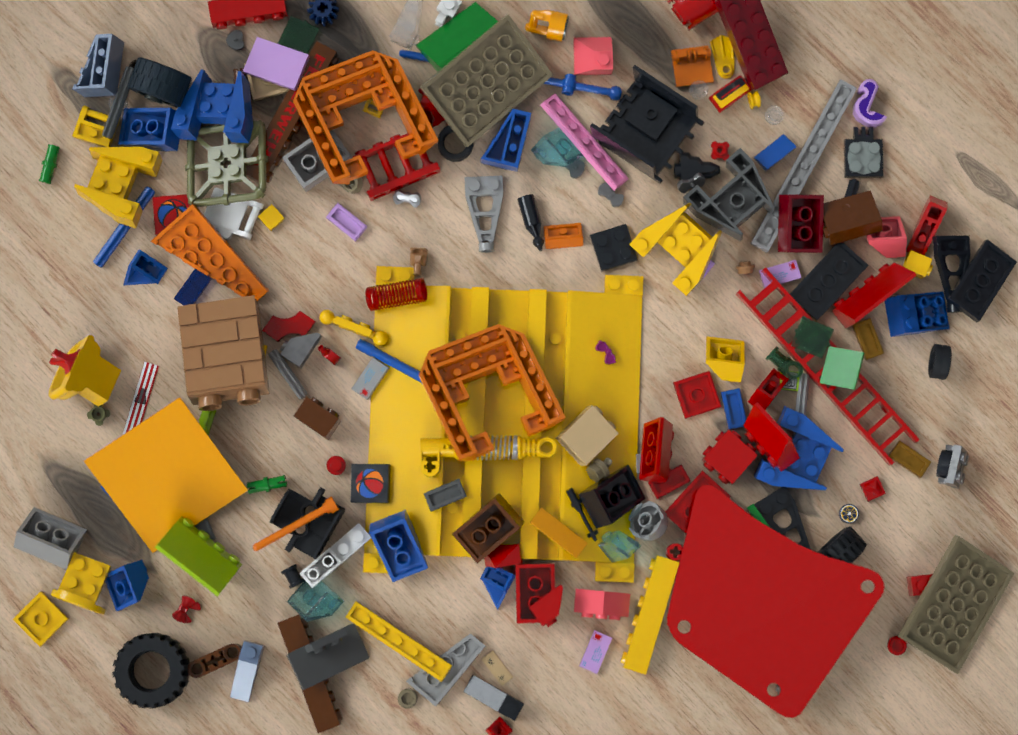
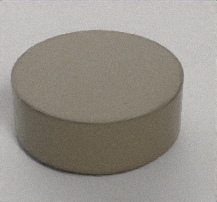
M404 689L398 695V703L403 708H412L417 703V694L412 689Z

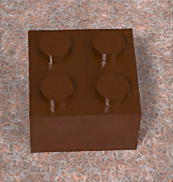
M306 397L294 414V417L329 440L341 423V420L338 418L340 415L331 408L324 409V404L315 397L311 399Z

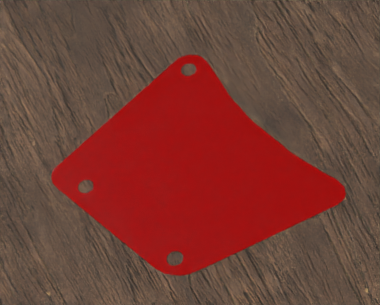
M704 485L698 489L695 495L669 605L667 624L673 638L679 644L780 715L794 718L802 713L883 595L884 581L877 572L871 569L827 557L795 543L756 520L719 489L711 485ZM870 580L874 583V590L871 593L862 591L861 584L863 581ZM686 620L690 623L691 629L688 633L684 634L678 630L680 621ZM771 683H776L780 686L779 695L770 696L768 694L767 688Z

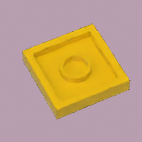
M42 591L13 618L39 647L69 619Z

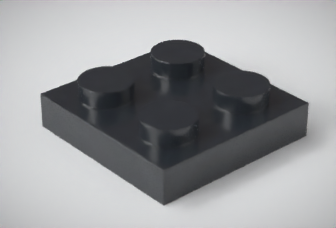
M626 224L590 235L601 272L638 260L635 249L629 245L632 240Z

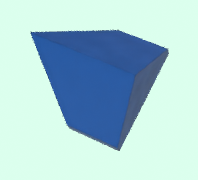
M139 249L128 266L123 285L158 284L168 268Z
M486 566L480 580L483 581L498 610L515 575L500 567Z

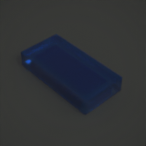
M194 269L174 297V300L182 305L195 304L212 279Z

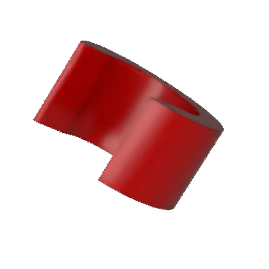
M323 345L318 347L322 356L333 363V365H336L341 359L340 356Z

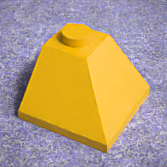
M706 336V364L721 380L741 382L745 365L744 341Z

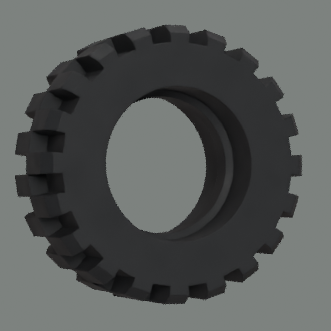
M147 633L133 637L132 640L124 644L122 649H119L116 654L118 655L117 659L113 663L115 670L112 672V675L116 680V683H114L116 689L119 688L120 695L128 699L130 704L138 705L140 708H158L173 702L184 692L183 689L189 682L188 665L190 660L186 657L185 653L187 652L179 645L180 643L177 640H173L170 636L160 633ZM147 652H156L163 655L169 664V677L165 684L157 689L142 687L134 675V666L137 659Z

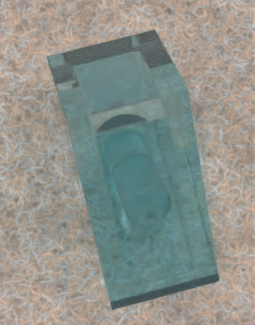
M619 530L606 532L601 537L602 541L598 544L611 562L628 559L641 547L637 541Z

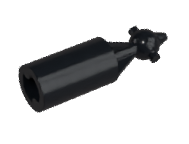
M529 194L518 198L517 201L525 228L534 237L533 245L541 252L544 245V240L540 237L542 222L534 194Z

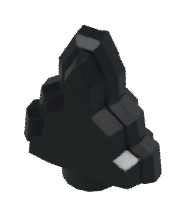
M683 152L682 155L679 154V163H674V179L688 180L697 173L704 175L705 179H710L720 174V166L712 162H703L699 157L691 156L688 152Z

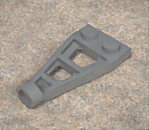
M503 176L465 177V197L479 241V252H494L493 242L503 199ZM491 196L493 198L492 209L489 212L479 211L476 204L477 197ZM480 217L492 218L490 230H481Z

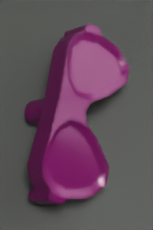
M598 341L595 349L596 351L606 353L605 364L616 363L612 350L609 349L604 341Z

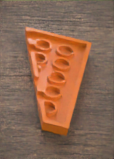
M195 204L188 207L151 240L152 243L179 257L182 261L203 274L212 277L218 283L230 288L241 297L254 295L258 301L269 292L266 286Z

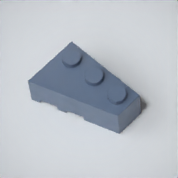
M97 34L86 56L88 60L85 67H81L79 72L81 76L78 83L74 84L72 90L83 97L116 96L124 41L114 34Z

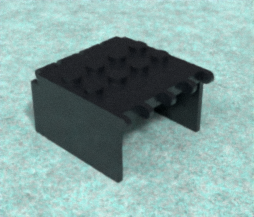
M634 65L633 75L635 81L627 90L631 97L626 94L623 95L616 105L620 112L613 109L605 120L609 127L602 124L599 128L592 123L590 125L592 137L598 140L605 148L661 184L663 180L658 175L664 167L669 170L672 169L673 166L668 161L675 152L680 155L683 154L684 151L679 146L686 137L693 140L695 136L690 133L691 129L696 123L703 126L704 121L698 118L697 105ZM646 89L678 109V112L657 141H654L625 121V118Z

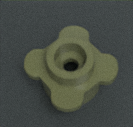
M95 404L91 411L87 413V417L94 420L98 426L103 425L105 418L110 416L109 410H105L102 405L98 407Z

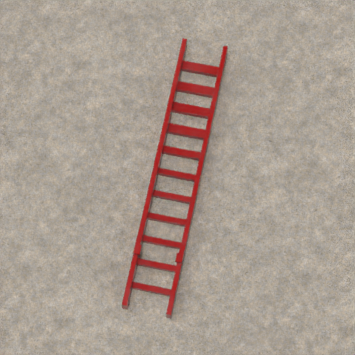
M765 267L761 272L771 282L751 301L741 290L736 295L805 373L810 376L813 382L847 418L857 432L864 437L889 466L892 465L894 461L884 451L892 441L903 432L914 443L920 439L861 373H859L858 377L861 385L842 402L832 393L837 387L830 386L827 388L825 384H820L819 377L822 375L823 367L815 374L806 363L819 352L818 350L821 351L826 345L828 347L837 346ZM777 289L783 298L762 315L756 306ZM789 303L796 312L775 329L768 321ZM802 317L809 326L788 344L781 335ZM815 332L821 337L822 342L801 359L794 349ZM863 389H866L873 396L874 400L853 417L844 406ZM878 403L886 415L866 431L858 420ZM891 417L900 428L879 446L870 435Z

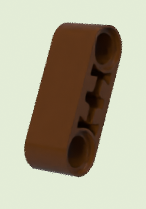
M237 643L228 644L192 661L188 665L189 675L193 678H200L237 661L242 647ZM231 647H236L238 650V655L235 658L230 657L228 653ZM224 655L227 659V662L225 659L218 661V666L216 663L209 666L206 664V662L214 659L213 656L216 658ZM196 663L202 666L201 674H196L193 671V666Z

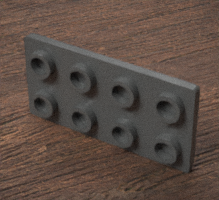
M352 623L288 653L287 658L301 689L305 690L369 659V654L355 624Z

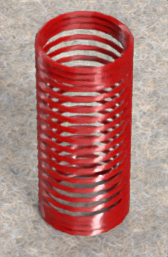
M417 278L415 280L412 279V281L406 280L405 282L389 283V285L383 284L376 287H367L365 297L369 310L377 311L400 305L426 302L427 288L423 278Z

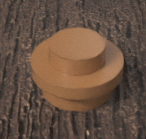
M740 261L739 265L736 266L738 274L753 273V268H755V264H751V261Z

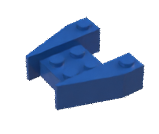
M200 70L186 93L181 107H178L175 111L171 130L179 139L197 140L201 123L225 125L223 132L231 142H250L253 130L250 83L241 71H238L236 83L228 84L212 83V79L205 70Z
M784 405L777 424L794 431L791 439L800 458L782 472L777 467L773 468L767 460L761 458L754 477L777 487L826 490L827 487L817 482L831 448L841 452L844 449L803 413Z

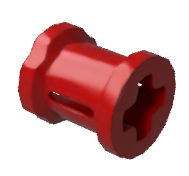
M678 543L670 544L665 551L667 558L674 561L680 560L683 547ZM674 546L680 551V554L676 555L675 558L670 553Z

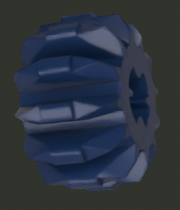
M336 0L309 1L308 4L311 7L307 9V12L311 14L309 19L315 20L316 25L322 21V25L325 27L326 21L333 24L332 18H338L336 13L339 12V7L336 6ZM322 7L326 8L325 13H321Z

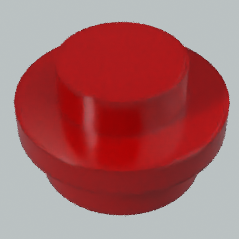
M333 456L327 461V470L333 475H340L346 469V462L340 456Z
M893 636L888 640L887 648L891 654L901 655L906 651L907 643L898 636Z

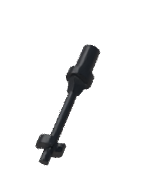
M573 488L566 490L572 502L570 505L580 513L589 530L587 537H592L594 542L597 541L596 535L598 531L597 529L592 530L583 513L582 500L578 499Z

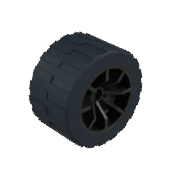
M139 57L127 87L134 92L144 95V98L160 104L165 103L178 108L181 107L192 78L166 65Z

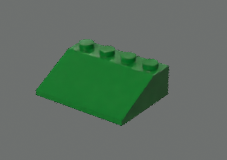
M474 2L419 42L416 47L438 72L498 21L478 3Z

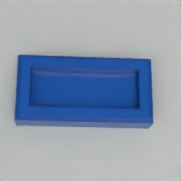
M740 388L721 392L728 430L744 427L743 425L747 419Z

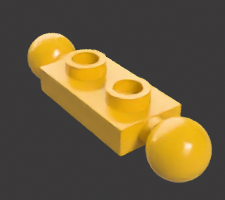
M323 310L320 313L319 319L325 325L333 323L335 326L368 339H373V342L378 346H383L388 341V336L384 331L374 332L368 324L360 322L358 325L352 322V318L342 315V317L334 316L331 310Z

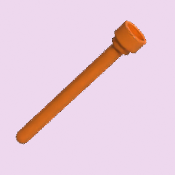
M331 496L326 499L320 508L255 543L253 550H261L325 513H335L339 508L333 497Z

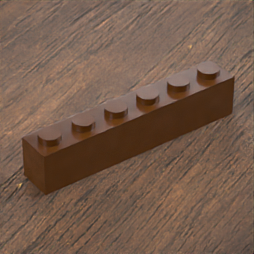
M301 614L277 623L288 653L314 642L313 636H309L306 629L309 628L307 619L302 617ZM329 679L302 690L318 733L341 725L340 720H343L340 709H336L334 705L336 701L334 692L328 689L327 683H329Z

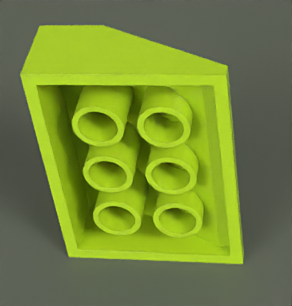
M181 517L155 548L218 597L243 564L240 563V559L236 555H230L226 552L222 544L212 541L208 533L197 529L190 519Z

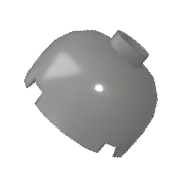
M647 501L649 503L638 504L630 513L629 530L641 540L654 541L665 533L668 519L667 514L659 505Z

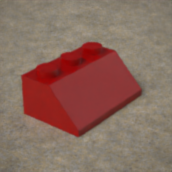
M758 402L755 403L743 425L747 432L745 436L750 443H756V448L762 456L766 454L767 460L773 468L777 467L782 472L800 457L789 435Z
M664 417L644 423L639 480L661 484L667 482L671 475L669 466L670 459L672 458L671 442L674 438L673 424Z

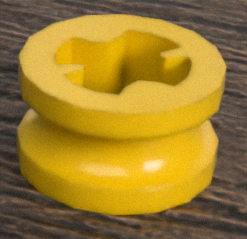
M755 91L754 94L749 92L747 96L750 109H754L755 106L761 107L758 91Z

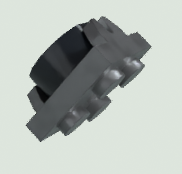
M946 445L945 450L941 451L936 472L939 484L959 489L960 484L963 485L965 479L963 469L964 466L968 465L969 455H967V451L962 446Z

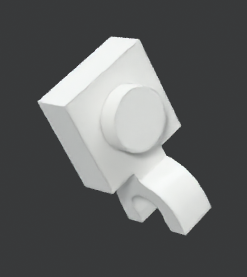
M441 0L436 8V11L440 13L435 19V25L441 27L448 17L454 18L462 1Z

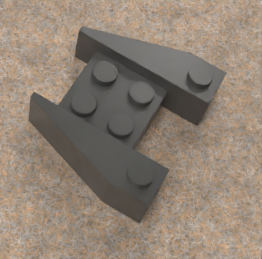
M740 148L726 160V168L735 177L710 198L696 185L683 196V204L686 205L689 202L692 204L688 209L695 217L739 241L743 239V233L738 227L762 207L771 215L774 211L773 203L753 160Z

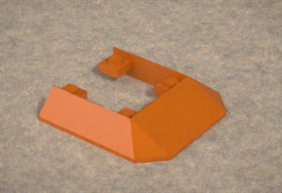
M372 50L302 78L293 103L333 184H350V181L368 174V170L360 155L343 161L329 132L344 126V121L339 113L343 109L371 98L378 111L395 106L409 134L395 141V146L402 160L417 154L421 156L438 142V138L398 59Z
M497 324L428 351L419 373V378L459 461H475L477 457L494 451V446L486 431L473 437L469 436L455 405L468 401L470 398L464 384L497 372L503 386L519 381L534 410L533 413L525 415L520 419L528 437L542 431L546 432L566 418L523 333Z

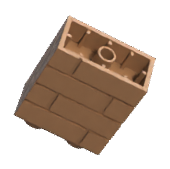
M254 295L177 306L186 391L193 405H198L201 411H214L222 408V401L237 399L238 405H254L261 402V395L270 394L260 308Z

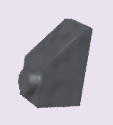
M319 333L291 338L289 342L285 341L280 348L282 351L280 355L299 368H302L322 336Z

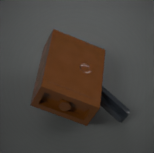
M856 179L849 181L844 198L824 203L823 235L825 239L828 238L830 245L883 231L882 218L871 190L857 194L860 181Z

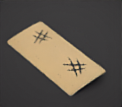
M491 651L482 658L484 664L501 686L513 678L494 651Z

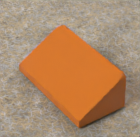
M581 223L543 226L546 249L583 246Z

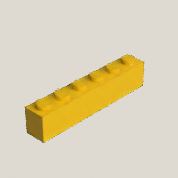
M658 555L655 559H651L648 568L651 570L650 577L645 578L643 588L646 590L644 596L640 595L637 604L640 610L638 615H634L632 625L635 627L633 633H629L626 644L629 645L627 652L623 651L620 663H623V668L646 675L679 562Z

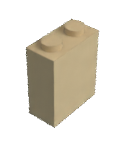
M593 405L587 406L556 437L557 441L580 466H586L619 434L615 430L616 426L611 421H607L602 416L603 412Z

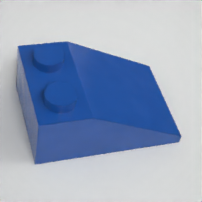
M124 108L118 145L144 147L157 151H178L180 139L171 130L176 110L172 108Z
M406 510L370 524L369 534L392 582L428 569L417 534Z

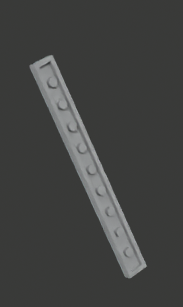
M841 79L838 82L773 202V214L771 215L769 212L766 214L751 245L768 253L778 235L779 195L800 194L857 89L856 87Z

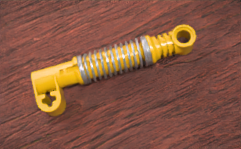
M497 435L496 438L494 436L490 438L494 451L479 457H481V460H483V457L486 460L488 457H490V460H492V457H494V460H496V457L499 460L501 457H503V460L507 457L509 460L511 453L512 460H521L525 455H528V457L530 455L532 457L537 455V457L548 458L556 453L557 445L549 437L537 438V440L535 438H532V440L528 438V440H525L520 435H514L513 439L510 435L508 442L507 435L505 438L502 435L499 438ZM420 438V470L425 476L435 477L440 472V458L455 457L459 460L449 438ZM545 442H549L553 446L552 451L549 453L542 451L541 447ZM423 457H438V461H432V465L436 467L432 469L431 473H429L428 469H425L429 462L423 461Z

